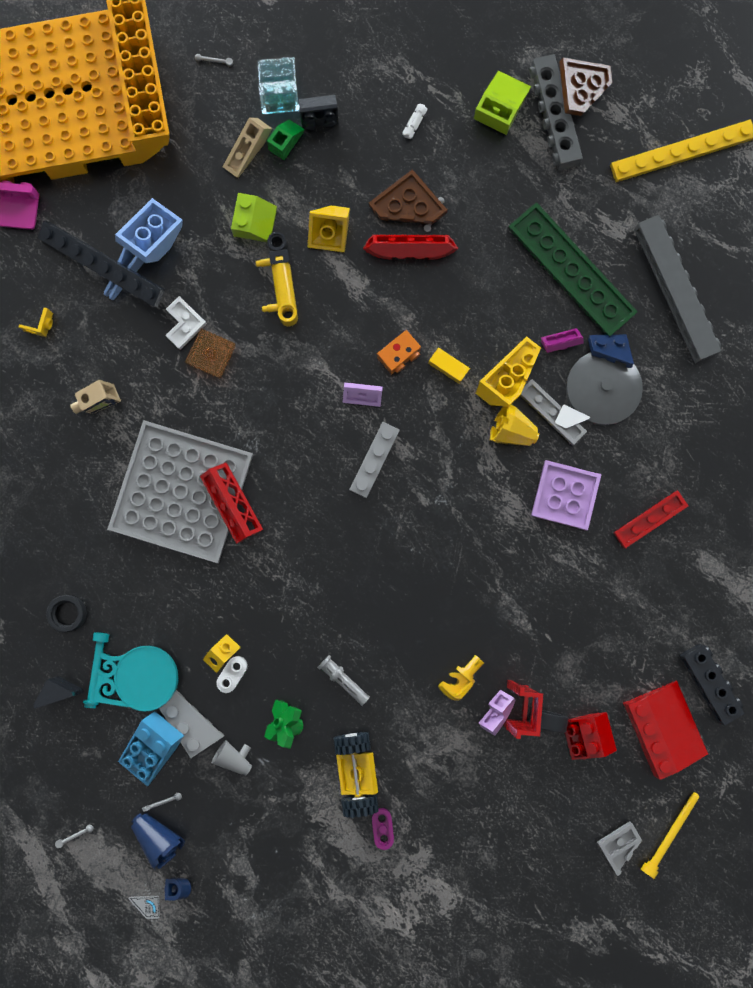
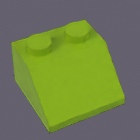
M238 193L231 226L233 236L267 242L269 235L273 231L277 206L258 196Z

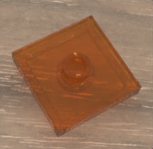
M201 328L185 363L221 378L236 344Z

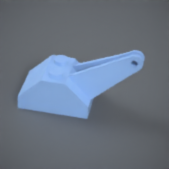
M152 198L115 234L116 242L124 247L118 262L137 272L144 262L159 261L172 247L182 228L183 220ZM109 281L104 295L114 300L123 288Z

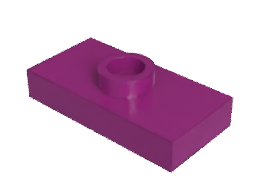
M577 328L541 338V343L547 353L564 350L568 347L584 343L583 337Z

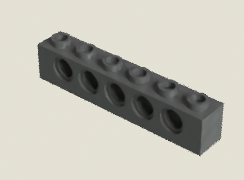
M555 54L535 58L532 61L531 67H529V75L535 83L533 86L534 94L539 98L538 108L539 112L543 113V127L548 132V146L552 147L553 164L557 165L558 171L580 166L583 157L572 116L565 113L561 75ZM546 94H551L553 98L548 97ZM551 111L557 112L558 115H553ZM556 128L561 129L563 132H557ZM560 146H566L568 150H563Z

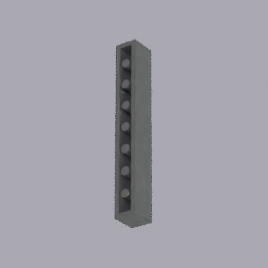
M660 215L638 223L634 231L696 364L721 352V343L713 333L712 323L705 316L704 306L699 303L697 291L689 281V273L682 266V258L676 252L674 241L666 231V223L663 219L661 220Z

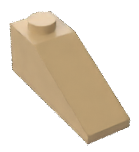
M249 118L223 168L239 178L263 147L272 128L258 118Z

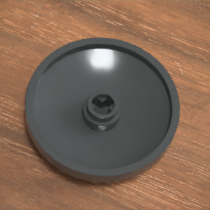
M591 352L581 357L574 364L566 380V395L571 408L589 416L590 418L585 421L595 425L607 426L625 420L636 410L642 397V379L634 364L632 368H627L625 363L617 360L613 363L605 358L593 356Z

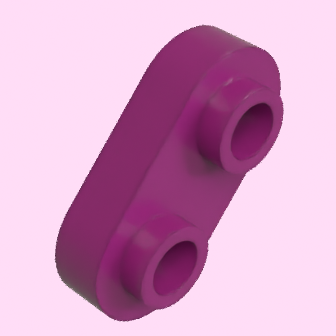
M379 808V812L372 815L374 842L379 849L387 850L394 843L392 817L387 809ZM384 815L386 818L384 821H380L378 817ZM382 835H386L388 839L386 841H382L380 837Z

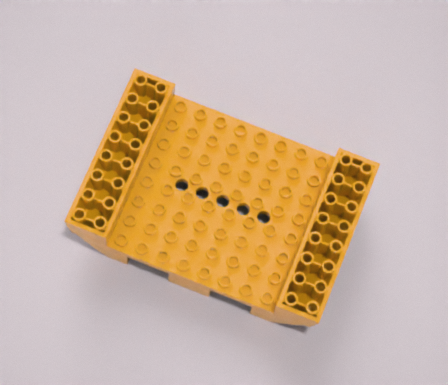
M106 0L108 10L0 29V182L6 180L14 183L13 177L42 171H45L51 180L88 173L86 163L120 158L124 166L141 164L168 145L169 129L145 0ZM85 85H92L90 91H83ZM67 88H73V92L70 95L64 94ZM49 91L55 92L52 98H46V94ZM36 95L34 101H27L28 96ZM17 98V102L14 105H9L10 99Z

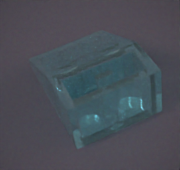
M294 57L258 61L262 114L299 111Z

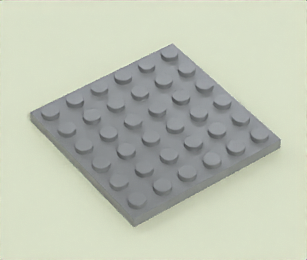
M143 420L107 530L219 564L229 529L200 476L208 469L227 462L242 490L253 453ZM223 469L217 471L220 477L226 480V474ZM228 486L229 494L235 496L234 489Z

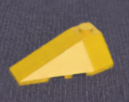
M528 337L523 339L479 382L476 394L489 405L509 407L521 395L541 347Z

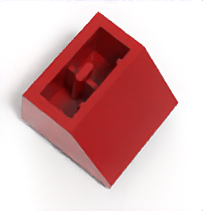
M607 712L568 719L565 735L572 760L601 758L617 751Z

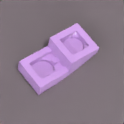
M500 690L489 702L488 705L491 709L480 720L479 725L495 736L508 718L514 706L515 698Z

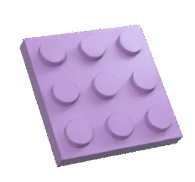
M545 460L531 516L588 530L601 474Z

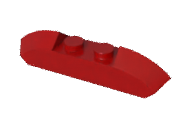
M372 235L367 240L363 249L375 257L392 260V257L398 259L406 257L423 259L429 257V260H434L454 253L458 250V247L449 235Z

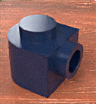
M185 878L165 879V900L186 899L191 892L190 882Z

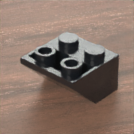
M335 95L298 99L302 128L312 130L320 126L333 127L335 124H339Z

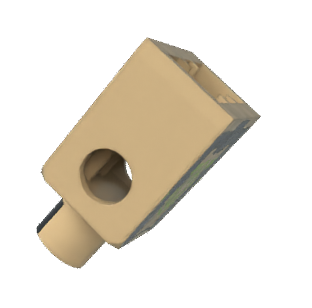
M98 380L75 393L77 401L71 403V408L75 414L81 411L93 414L117 404L121 400L114 384Z

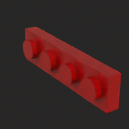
M677 490L613 533L622 547L627 548L687 508L688 504Z

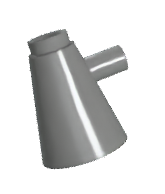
M225 740L215 753L211 763L246 776L252 768V765L245 759L251 747L244 744L240 752H238Z

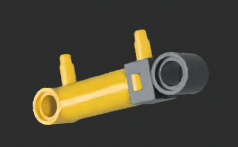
M274 232L269 235L267 240L270 258L255 262L257 267H272L277 304L263 306L262 311H278L280 322L285 326H293L298 320L287 241L282 233ZM277 241L282 242L280 247H274L273 244ZM285 312L293 313L291 318H284L283 315Z

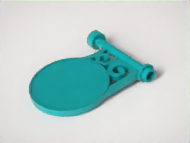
M94 632L93 641H96L88 698L83 700L84 707L96 708L99 703L130 707L138 711H152L170 701L177 689L178 670L174 660L167 652L154 646H140L128 651L124 655L110 656L103 652L104 642L109 641L110 634ZM102 659L107 660L103 664L104 670H109L110 667L108 665H112V671L110 673H105L101 670L100 667ZM109 683L111 685L110 691H108V686L103 687L102 692L104 693V695L110 696L117 692L121 700H114L103 697V695L101 694V687L103 686V684Z

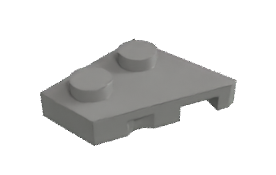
M629 821L597 841L613 871L619 876L622 872L620 869L626 860H630L633 851L638 848L642 839L634 825Z

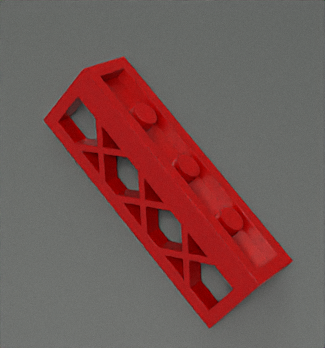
M227 462L208 469L200 476L236 544L263 530ZM223 469L226 474V480L221 478L217 471ZM228 486L234 489L235 496L229 494ZM237 504L244 507V513L238 510ZM247 520L252 522L255 527L254 530H249L246 525Z

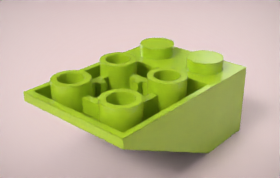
M498 71L476 107L474 119L507 135L531 86Z

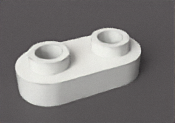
M235 656L231 658L217 679V687L221 692L229 693L233 691L247 670V661L243 657ZM235 663L240 664L239 670L234 669ZM225 679L230 682L228 687L223 685Z

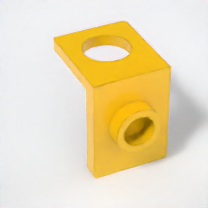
M48 308L43 309L38 329L20 324L19 328L24 332L46 337L48 330L52 327L53 313Z
M226 634L209 650L203 660L217 673L224 663L240 649V646ZM210 657L215 659L217 665L211 662Z

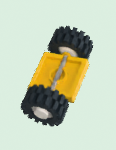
M357 732L334 737L335 754H338L336 756L341 795H351L341 800L343 816L354 818L373 815V813L379 812L373 753H360L371 749L369 733Z

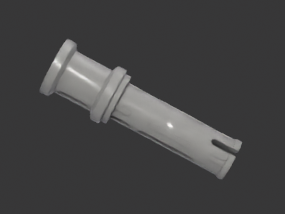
M330 655L317 667L319 670L322 669L330 677L331 681H336L361 706L369 699L370 696L343 672L342 666L339 667L331 660Z

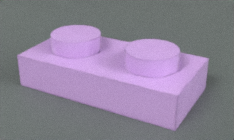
M353 383L344 384L343 403L381 406L382 387Z

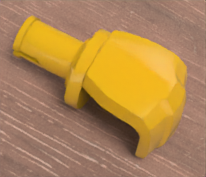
M474 655L464 668L459 666L456 668L459 673H449L451 677L457 678L456 684H448L443 681L438 685L439 689L449 699L459 701L475 682L473 675L484 662Z

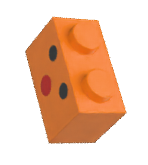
M405 330L379 351L377 358L392 375L394 372L399 373L405 368L404 364L409 360L411 362L420 355L421 346Z

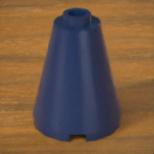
M140 813L132 820L133 825L131 829L154 871L166 865L176 855V849L179 848L181 850L185 844L183 838L148 814L142 815Z

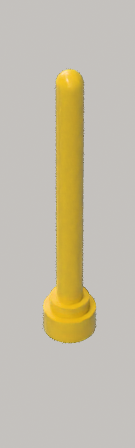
M697 793L691 794L651 861L648 860L647 863L643 864L641 870L653 879L658 874V864L698 801L699 795Z

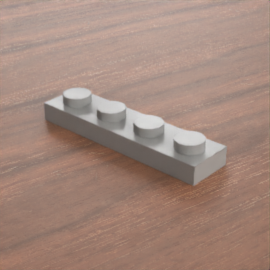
M533 379L524 386L520 396L572 446L587 432L579 423L568 428L556 424L555 421L562 407Z
M382 422L349 489L350 491L365 498L368 497L400 431L399 429Z

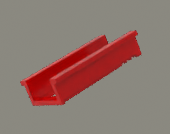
M507 680V688L519 696H524L522 720L506 719L504 727L516 739H521V735L540 737L543 693H538L529 688L528 685H519L512 680ZM532 697L531 720L529 723L527 721L528 698Z

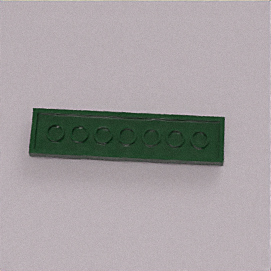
M537 202L509 225L508 229L605 335L610 337L637 313V310Z

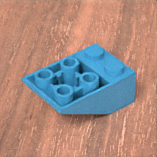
M154 711L140 722L118 762L146 786H149L177 749L184 735Z

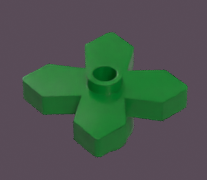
M275 700L272 709L274 721L267 726L264 737L271 741H277L278 745L283 748L290 749L294 736L299 735L303 730V721L299 719L301 710L292 706L288 707V703Z

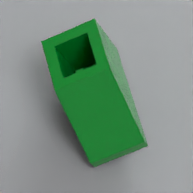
M290 119L278 125L267 140L269 151L285 160L305 129Z

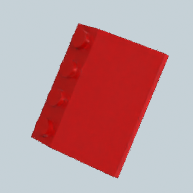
M677 681L623 703L651 771L659 780L680 772L708 755Z

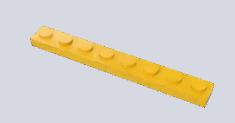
M750 119L612 162L610 167L616 182H620L753 140V124Z

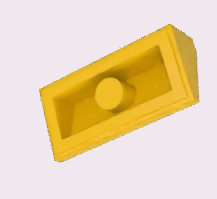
M440 348L436 350L428 364L458 384L461 383L470 369Z

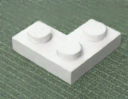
M180 296L166 308L167 312L179 322L166 334V337L181 350L207 323Z

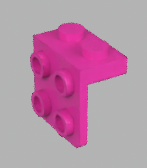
M6 180L0 182L1 227L31 230L35 228L39 193L32 184L26 182L14 184Z

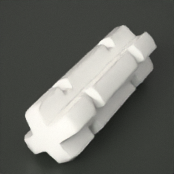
M423 104L417 105L416 112H413L407 123L408 127H405L402 134L405 138L411 139L415 134L414 130H417L423 119L422 116L427 112V108Z

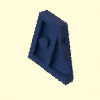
M627 334L611 335L610 337L608 335L589 336L588 342L591 355L605 358L613 363L617 360L625 363L627 368L633 367L634 362Z

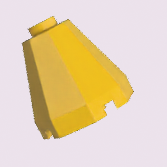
M513 405L501 408L494 420L497 421L496 428L492 426L490 430V440L502 444L531 446L539 438L538 428Z

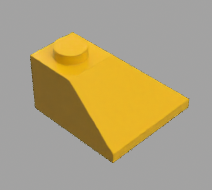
M328 206L310 211L308 248L345 252L350 208Z

